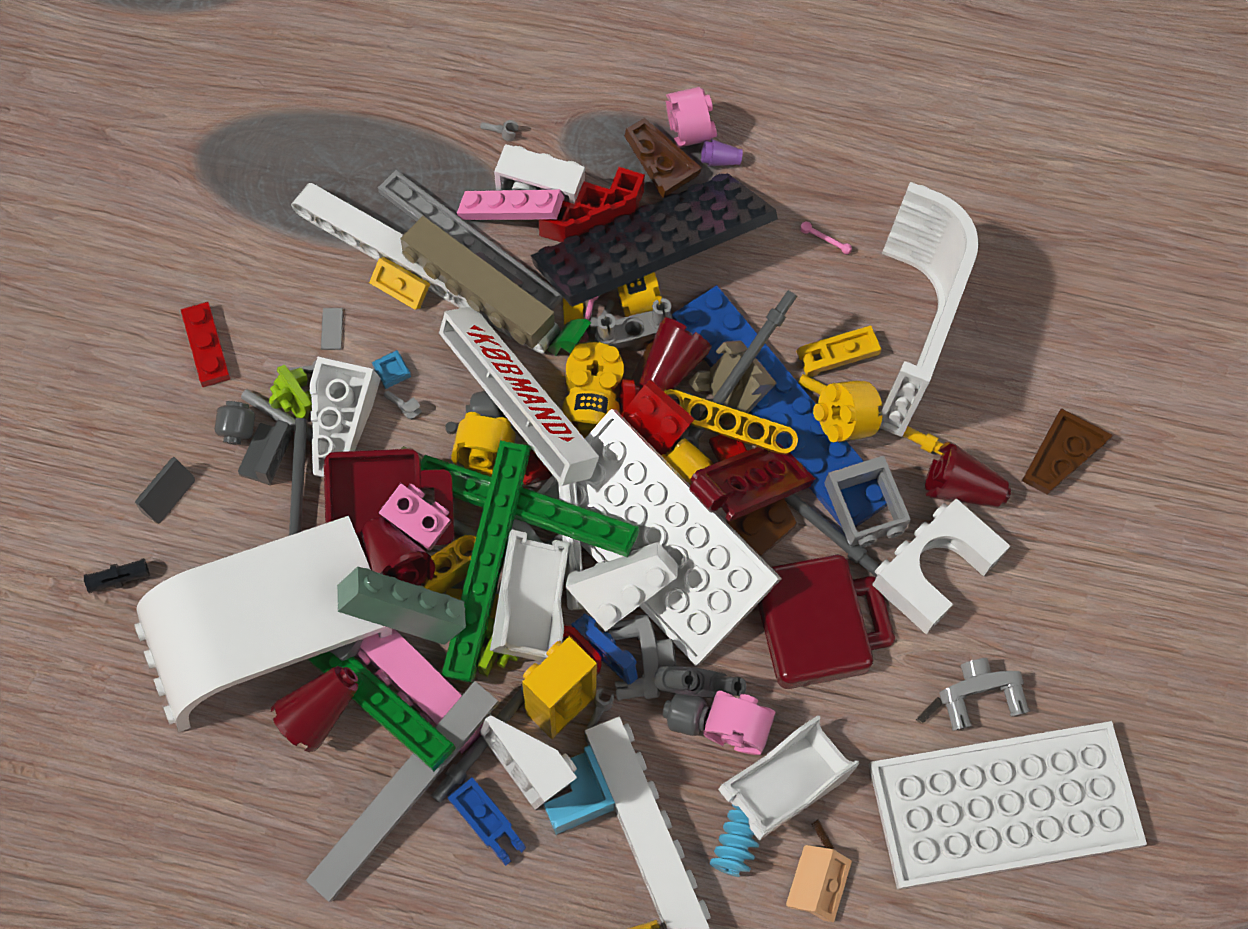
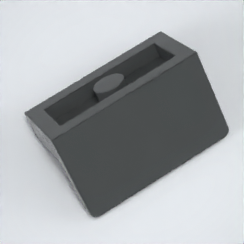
M277 420L275 427L264 423L258 425L238 469L240 476L271 486L293 436L288 422Z

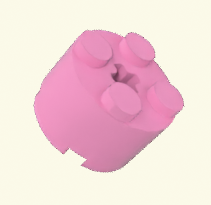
M695 87L666 94V97L669 99L666 101L670 129L678 134V137L673 139L679 148L710 141L711 138L717 137L715 123L710 121L709 111L713 110L710 95H705L703 88Z
M717 691L703 735L721 746H724V743L735 746V751L760 755L765 748L776 712L770 708L758 706L759 700L750 695L741 694L740 698H735L729 693Z

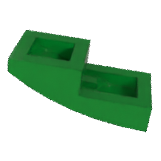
M575 319L567 322L549 345L547 351L555 356L561 348L571 353L587 331L591 322L587 319Z

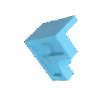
M590 745L584 747V753L571 758L577 768L573 772L577 778L569 784L572 792L544 803V808L556 835L614 811L615 802Z

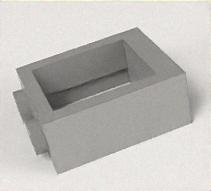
M884 455L828 473L824 484L850 547L858 544L860 547H866L874 544L877 538L886 535L888 538H894L905 532L911 519ZM877 479L894 521L857 532L840 490Z

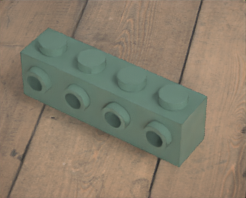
M359 566L337 585L338 612L443 645L466 628L464 601L450 597L447 594H441Z

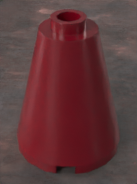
M665 317L657 329L639 386L642 388L651 379L663 391L674 389L709 354L712 346L697 332L693 335L685 330L687 326Z
M945 442L938 451L943 454L939 460L933 459L927 473L925 489L929 490V492L926 493V496L947 501H954L957 498L961 503L995 508L1007 503L1011 495L1008 480L955 443Z
M378 517L372 518L364 524L361 530V537L372 571L389 577H395L398 580L421 586L426 578L429 581L432 579L436 568L434 560L386 518Z
M336 666L277 700L271 707V712L276 711L277 715L273 718V721L281 734L295 746L299 743L308 746L304 751H316L323 744L358 690L356 674L348 667Z

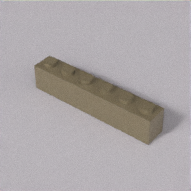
M422 216L400 238L402 254L409 262L413 264L415 262L418 263L429 277L434 280L438 278L452 294L456 296L461 295L467 300L472 309L485 313L496 327L505 328L519 344L524 345L525 343L533 349L554 327V312L426 217Z

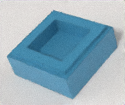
M398 350L372 362L373 368L381 378L380 380L385 389L411 377V373Z

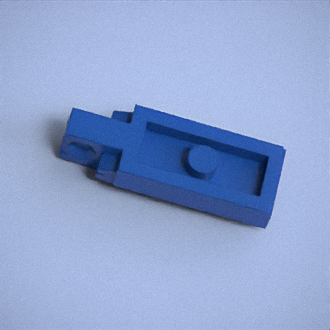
M584 613L583 616L571 624L599 653L601 660L624 682L631 685L638 679L635 666L637 661L628 650L622 651L617 647L614 638L608 632L602 633L598 629L595 619Z

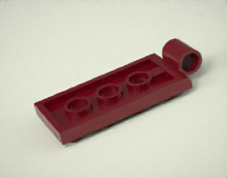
M776 441V444L778 445V447H780V448H782V449H786L785 447H783L781 444H779V443ZM756 447L697 470L690 479L692 484L689 491L710 513L722 508L727 514L725 518L730 522L811 487L815 478L791 453L782 455Z

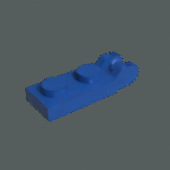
M473 777L447 797L486 847H490L505 866L511 862L510 856L496 842L504 834H506L516 850L522 853L526 849L525 844L513 831L512 824Z

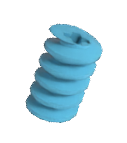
M732 804L736 810H730L727 815L732 822L724 823L723 829L727 834H721L718 839L723 846H716L714 853L719 858H712L709 864L723 873L740 877V872H750L751 870L744 863V859L754 860L755 858L748 851V848H758L760 844L752 839L755 834L749 828V818L739 806Z

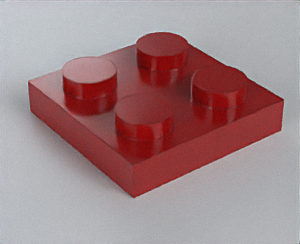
M651 379L642 387L621 414L660 455H666L695 420Z

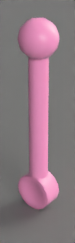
M805 221L801 224V232L805 234L812 233L840 248L844 254L851 253L852 246L850 244H842L812 228L810 222Z
M598 296L589 300L584 319L590 321L594 301L598 299ZM587 331L580 339L579 343H584L588 341L589 336L587 334Z

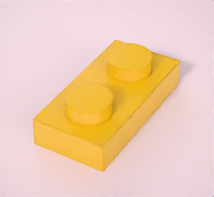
M386 257L379 258L369 282L414 310L421 308L430 287L429 282Z

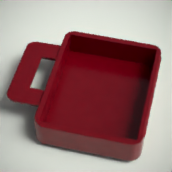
M413 449L331 452L325 457L323 465L325 523L349 516L370 569L371 566L361 537V530L368 520L383 517L379 514V511L400 484L408 487L411 483L421 491L422 488H434L435 502L450 512L447 518L451 520V524L435 545H447L453 541L452 476L449 471L444 469L421 470V458ZM403 532L407 537H409L414 543H416L420 548L424 550V546H422L409 535H407L405 532Z
M836 554L771 567L782 579L758 603L775 676L782 688L792 689L866 674L874 661L872 650L887 648L894 644L895 635L884 595L873 586L876 577L868 576L852 579L848 561L844 556ZM857 596H866L875 632L867 633Z

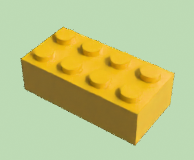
M570 637L563 643L560 640L554 643L546 653L548 657L540 665L537 663L531 665L523 674L525 679L522 681L526 714L551 739L562 731L596 696L597 663Z

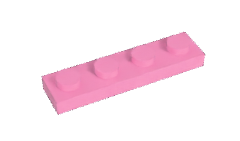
M560 189L465 191L457 215L462 220L557 219L565 196Z

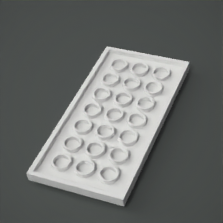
M611 409L585 438L599 458L592 477L576 482L578 506L638 526L640 532L631 551L659 542L678 564L677 578L641 604L640 607L673 640L694 665L698 666L782 578L716 511L710 513L689 491L690 485L617 410ZM552 475L537 493L560 500L559 482ZM581 542V545L598 563L622 557V555Z
M1112 721L872 761L868 764L897 890L1128 850L1147 845Z

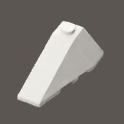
M317 357L310 381V394L312 397L311 421L313 422V475L324 478L323 465L325 457L329 453L356 450L373 407L381 379L374 369Z

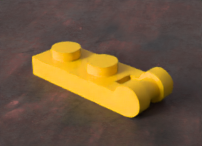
M870 325L799 347L796 353L799 360L804 362L803 370L805 375L814 377L823 371L880 355L882 349ZM820 353L822 359L815 361L813 356Z

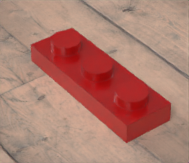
M209 302L180 309L202 387L231 380Z

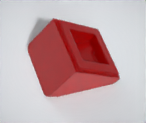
M533 450L530 452L523 480L524 485L549 479L553 475Z

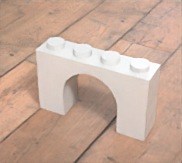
M957 498L950 505L943 503L933 514L935 519L930 524L925 521L914 532L913 535L916 538L911 543L905 540L894 552L896 557L891 562L886 559L875 570L878 576L873 586L925 634L947 614L953 604L924 577L920 568V555L932 548H946L959 554L981 575L985 576L1010 548L1008 543Z

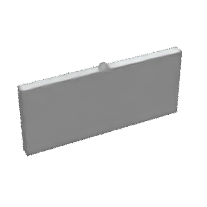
M323 308L321 350H341L343 308Z

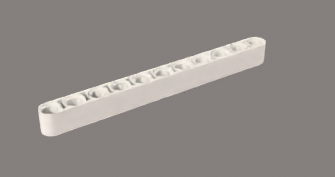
M308 183L291 204L293 210L299 216L377 261L379 258L386 257L429 282V291L459 308L469 307L465 298L461 295L456 296L452 294L438 278L436 280L432 279L426 274L422 266L416 262L414 264L409 262L403 256L400 240L403 234L312 183ZM482 311L479 312L490 326L513 338L509 331L503 327H496L489 320V316ZM557 323L532 350L538 353H544L560 331Z

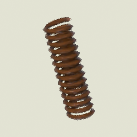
M819 819L811 823L824 847L828 849L835 848L829 837H827L828 835H826L827 833H825L821 823H819Z

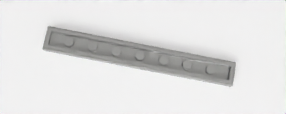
M395 170L378 187V192L415 221L424 216L473 253H484L524 282L522 289L549 309L553 310L563 300V297L556 289L399 171Z
M474 681L435 727L455 745L456 749L434 772L412 754L305 881L328 902H332L500 702Z

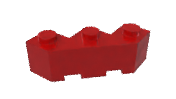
M618 167L610 189L583 181L575 204L563 201L557 219H539V236L563 242L569 236H580L589 232V229L593 226L611 223L619 215L635 213L644 193L645 174Z

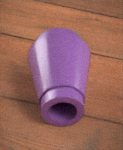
M712 139L711 142L705 141L703 144L701 162L707 163L708 167L740 165L743 151L742 149H737Z

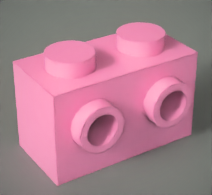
M410 483L408 487L400 484L379 511V514L430 551L451 524V520L447 518L450 512L437 502H434L431 506L422 498L425 493Z

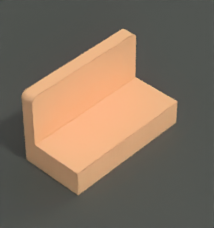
M805 845L786 906L791 909L810 912L823 921L834 923L852 860L834 849Z

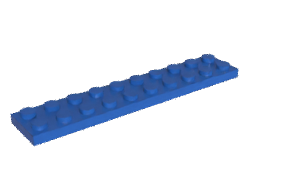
M717 285L672 314L673 320L687 326L685 330L693 335L697 332L710 343L712 348L704 358L710 367L724 354H717L716 352L724 342L742 341L748 348L757 335L755 330ZM764 344L755 358L777 384L748 414L790 427L796 432L798 443L790 453L815 478L811 487H809L810 490L841 526L824 482L829 472L864 461L847 441L831 442L828 439V436L821 428L820 422L814 417L813 408L815 402L770 348ZM757 424V425L761 428V430L764 432L763 427H762L761 425ZM779 433L776 436L775 441L783 447L789 448L791 446L792 439L789 434ZM877 479L840 490L855 527H858L887 506Z

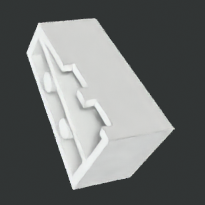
M656 542L630 551L628 557L622 556L608 562L602 561L596 563L594 567L580 572L568 573L566 588L606 632L676 579L678 564L661 544Z

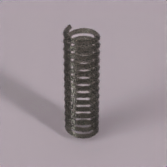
M937 697L928 708L926 707L917 716L918 719L916 720L920 724L928 720L943 705L941 699Z

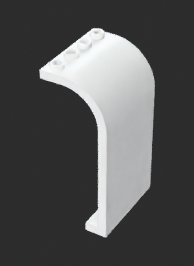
M913 182L909 183L882 254L912 265L923 272L936 290L938 308L917 365L904 361L879 416L882 415L880 429L900 437L903 436L930 382L978 253L977 231L967 212L951 198Z
M349 516L184 571L158 584L142 597L136 609L139 623L134 624L139 641L146 640L149 650L144 651V655L149 669L156 667L159 677L153 680L159 697L166 695L169 705L163 708L169 725L176 723L178 732L191 728L189 722L190 712L199 703L226 688L377 633L380 639L392 635V628L338 612L337 585L358 566L370 569Z

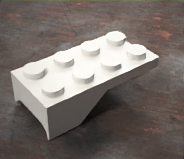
M517 530L509 532L490 651L543 662L548 657L546 653L550 647L559 640L562 642L564 623L561 598L569 542L554 540L552 545L528 540L526 532Z
M816 716L799 727L769 754L723 783L718 789L728 802L730 801L733 805L739 806L749 818V828L759 840L842 784L859 765V761L855 760L852 762L847 760L822 731L820 716Z

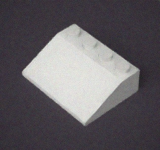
M491 715L485 719L480 731L481 736L534 810L577 778L573 773L577 768L566 753L561 756L558 750Z

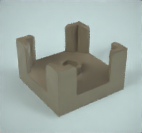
M742 341L724 342L716 350L717 354L724 353L709 371L695 373L688 381L696 392L709 391L714 397L747 350L745 344ZM755 358L723 406L749 413L777 383ZM725 414L719 419L723 425L736 423L735 418L729 414Z

